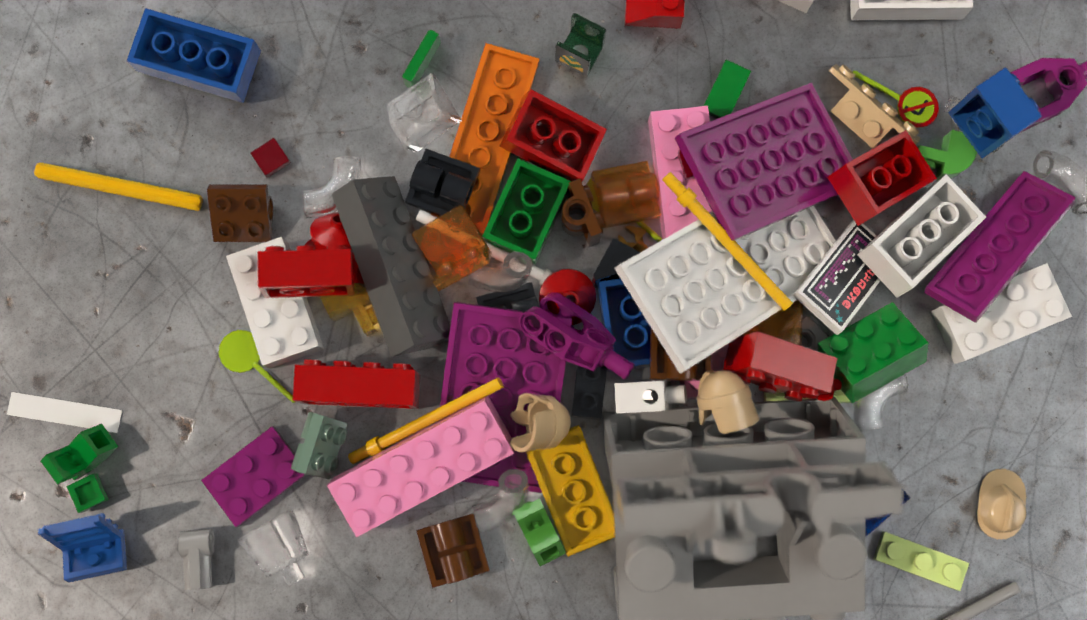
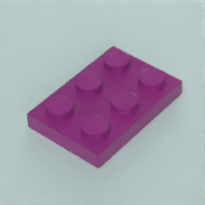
M271 426L201 481L233 525L239 527L306 474L291 469L295 453L277 429Z

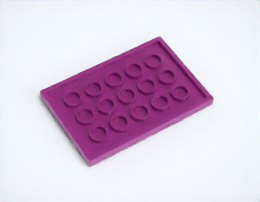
M812 83L684 131L674 138L718 223L725 229L732 241L837 196V192L827 177L853 160Z
M454 302L440 407L499 377L503 382L504 388L489 395V398L512 438L527 434L526 426L516 423L511 417V413L517 408L519 395L526 393L550 395L560 402L566 361L522 332L519 327V319L524 311ZM529 315V324L533 328L539 329V319L534 315ZM554 316L571 328L572 318ZM553 332L554 341L559 345H564V336L559 332ZM529 403L524 405L523 410L527 411ZM516 450L514 454L461 481L542 493L527 453Z

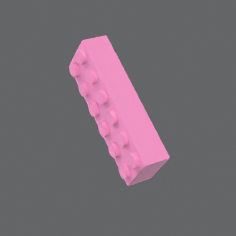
M489 396L335 476L328 483L327 487L353 533L358 537L514 454L515 450L510 445L512 437Z

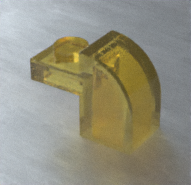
M354 283V296L320 297L330 319L334 322L354 313L367 337L378 332L375 324L379 323L372 307L366 308V306L372 304L367 289L360 284Z

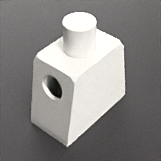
M670 380L614 383L616 413L667 411L672 409V404L687 402L686 386H671ZM653 391H656L658 394L657 400H654L652 397Z

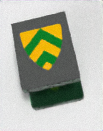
M573 13L571 16L570 33L564 44L558 41L555 46V61L588 77L604 47L606 29ZM582 45L587 49L588 55L573 48Z

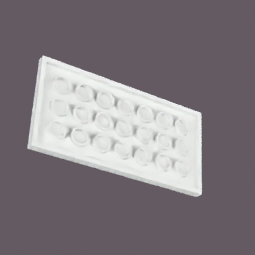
M814 206L735 240L792 302L797 300L793 296L794 293L836 242ZM712 211L710 214H711V215L713 216V218L717 221V219H716V217H715V215H714V213H713V211ZM699 219L615 268L679 373L686 371L782 309Z

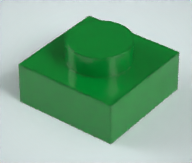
M93 473L66 486L78 513H83L109 500L97 473Z

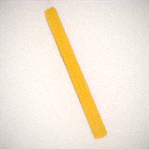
M42 162L37 163L34 170V175L39 179L199 211L203 203V197L198 194Z

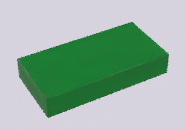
M431 29L426 33L402 75L406 87L412 90L416 88L441 44L439 33Z
M725 60L704 106H708L710 116L718 119L732 113L751 73L750 70Z

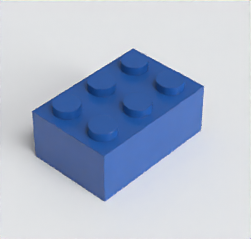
M1006 67L978 85L948 112L982 159L1042 117L1037 103L1025 94L1017 76L1010 73Z
M621 279L600 281L598 293L602 324L616 339L613 351L631 363L633 362L635 364L633 369L650 367L651 326Z

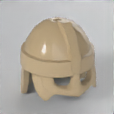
M714 370L704 372L699 383L697 396L700 426L704 424L706 418L712 413L718 430L723 434L738 431L757 423L759 416L751 398L752 394L749 385L745 384L740 377L730 371L720 370L714 372Z
M533 393L519 395L517 408L511 413V417L516 423L526 426L527 434L512 438L510 445L518 452L556 447L570 429L571 419L568 410L550 395ZM529 403L527 411L523 410L524 405Z

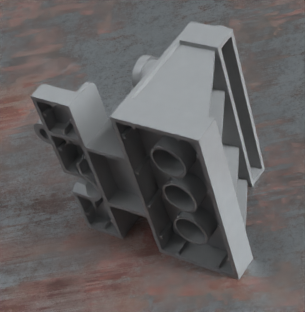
M835 397L828 401L802 399L801 402L791 400L753 402L759 416V421L747 428L726 434L718 430L713 413L700 426L698 406L676 407L667 411L602 412L604 447L613 487L617 565L613 568L618 619L786 620V616L810 615L814 620H843L846 612L865 611V564L867 560L865 518L881 517L887 514H902L903 487L884 462L866 463V438ZM776 535L778 556L755 557V536ZM713 539V555L719 560L693 561V550L696 540L701 554H705L704 540Z

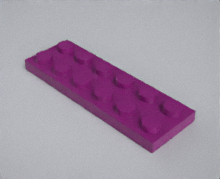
M1023 171L988 212L986 218L971 232L926 285L924 293L977 323L1074 205L1076 197Z

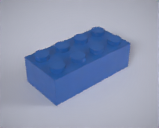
M145 8L127 62L139 73L244 103L261 50L253 39Z

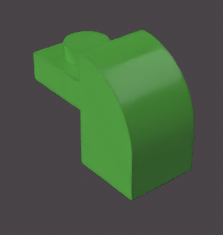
M951 130L943 137L941 150L922 145L917 147L931 170L937 169L936 180L941 179L946 174L950 179L956 177L973 163L977 154L963 132Z
M540 498L533 502H526L519 509L513 511L540 567L566 554Z

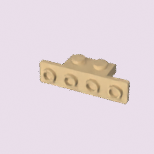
M835 64L831 67L829 72L850 89L834 106L831 112L871 148H874L892 128L899 134L907 130L915 145L920 141L921 138L917 135L919 130L910 122L906 121L903 123L897 118L898 112L887 102L884 104L880 103L875 98L876 92L865 83L861 86L854 80L855 74L847 66L842 64L840 67Z

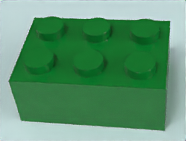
M517 158L482 235V240L536 266L568 195L569 182L571 181Z
M892 302L846 327L840 334H834L819 342L818 352L837 358L834 379L841 381L842 392L851 403H854L926 363L929 343Z

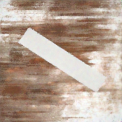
M11 392L7 415L84 428H91L102 423L108 432L118 433L122 410L16 392Z

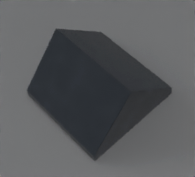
M613 238L593 274V287L598 288L600 281L621 279L615 268L641 252Z

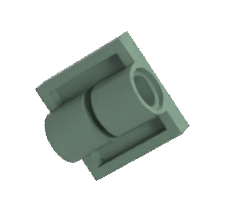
M309 412L301 435L302 438H305L304 444H298L291 469L302 474L330 479L338 466L337 456L340 446L346 440L348 423Z

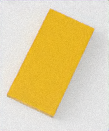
M579 425L570 428L568 434L556 447L526 452L568 557L615 538L614 511Z

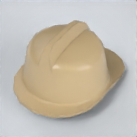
M995 469L989 472L981 482L977 522L987 536L997 540L1008 539L1021 529L1025 521L1026 489L1021 478L1013 471Z

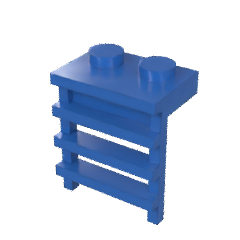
M104 513L46 525L38 529V535L63 551L64 580L68 583L127 570L125 531L123 529L118 530V525L112 524L110 518L106 519Z

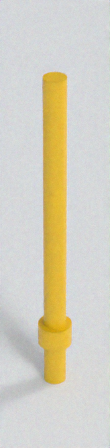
M670 171L662 181L677 196L676 200L683 208L687 206L784 311L787 310L793 302L735 240L732 241L725 229L696 199L697 195L690 187L686 189Z
M497 377L382 437L376 436L366 441V445L348 454L349 461L355 464L369 456H374L385 450L386 447L504 388L502 380Z

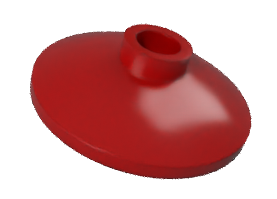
M338 212L324 214L312 222L310 236L317 245L326 249L329 245H344L345 249H351Z
M561 269L552 273L545 279L539 292V304L545 296L552 292L559 293L564 297L573 295V303L590 314L596 303V290L593 287L592 281L584 273L575 269ZM548 300V309L552 313L558 314V304ZM572 317V325L582 322L580 318Z

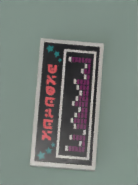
M854 220L793 295L836 335L845 329L881 281L857 255L877 236L864 224L857 226Z

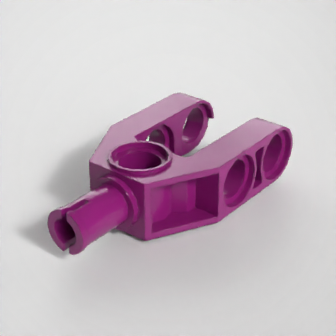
M1041 58L1010 72L1017 76L1021 86L1038 78H1043L1047 90L1054 98L1053 102L1042 108L1039 107L1042 117L1023 131L1060 115L1071 106L1087 85V61L1078 65L1074 58ZM1059 76L1066 78L1068 85L1062 84Z
M552 292L540 301L539 307H532L520 316L519 327L522 332L564 361L592 371L598 366L602 367L604 365L622 377L623 380L629 376L635 366L633 362L631 363L613 351L616 339L596 317L559 293ZM548 300L558 304V314H554L548 309ZM529 315H534L539 319V329H535L529 324ZM554 316L567 318L576 316L582 320L583 329L578 330L574 328L572 323L570 328ZM553 332H559L564 336V345H559L554 341Z

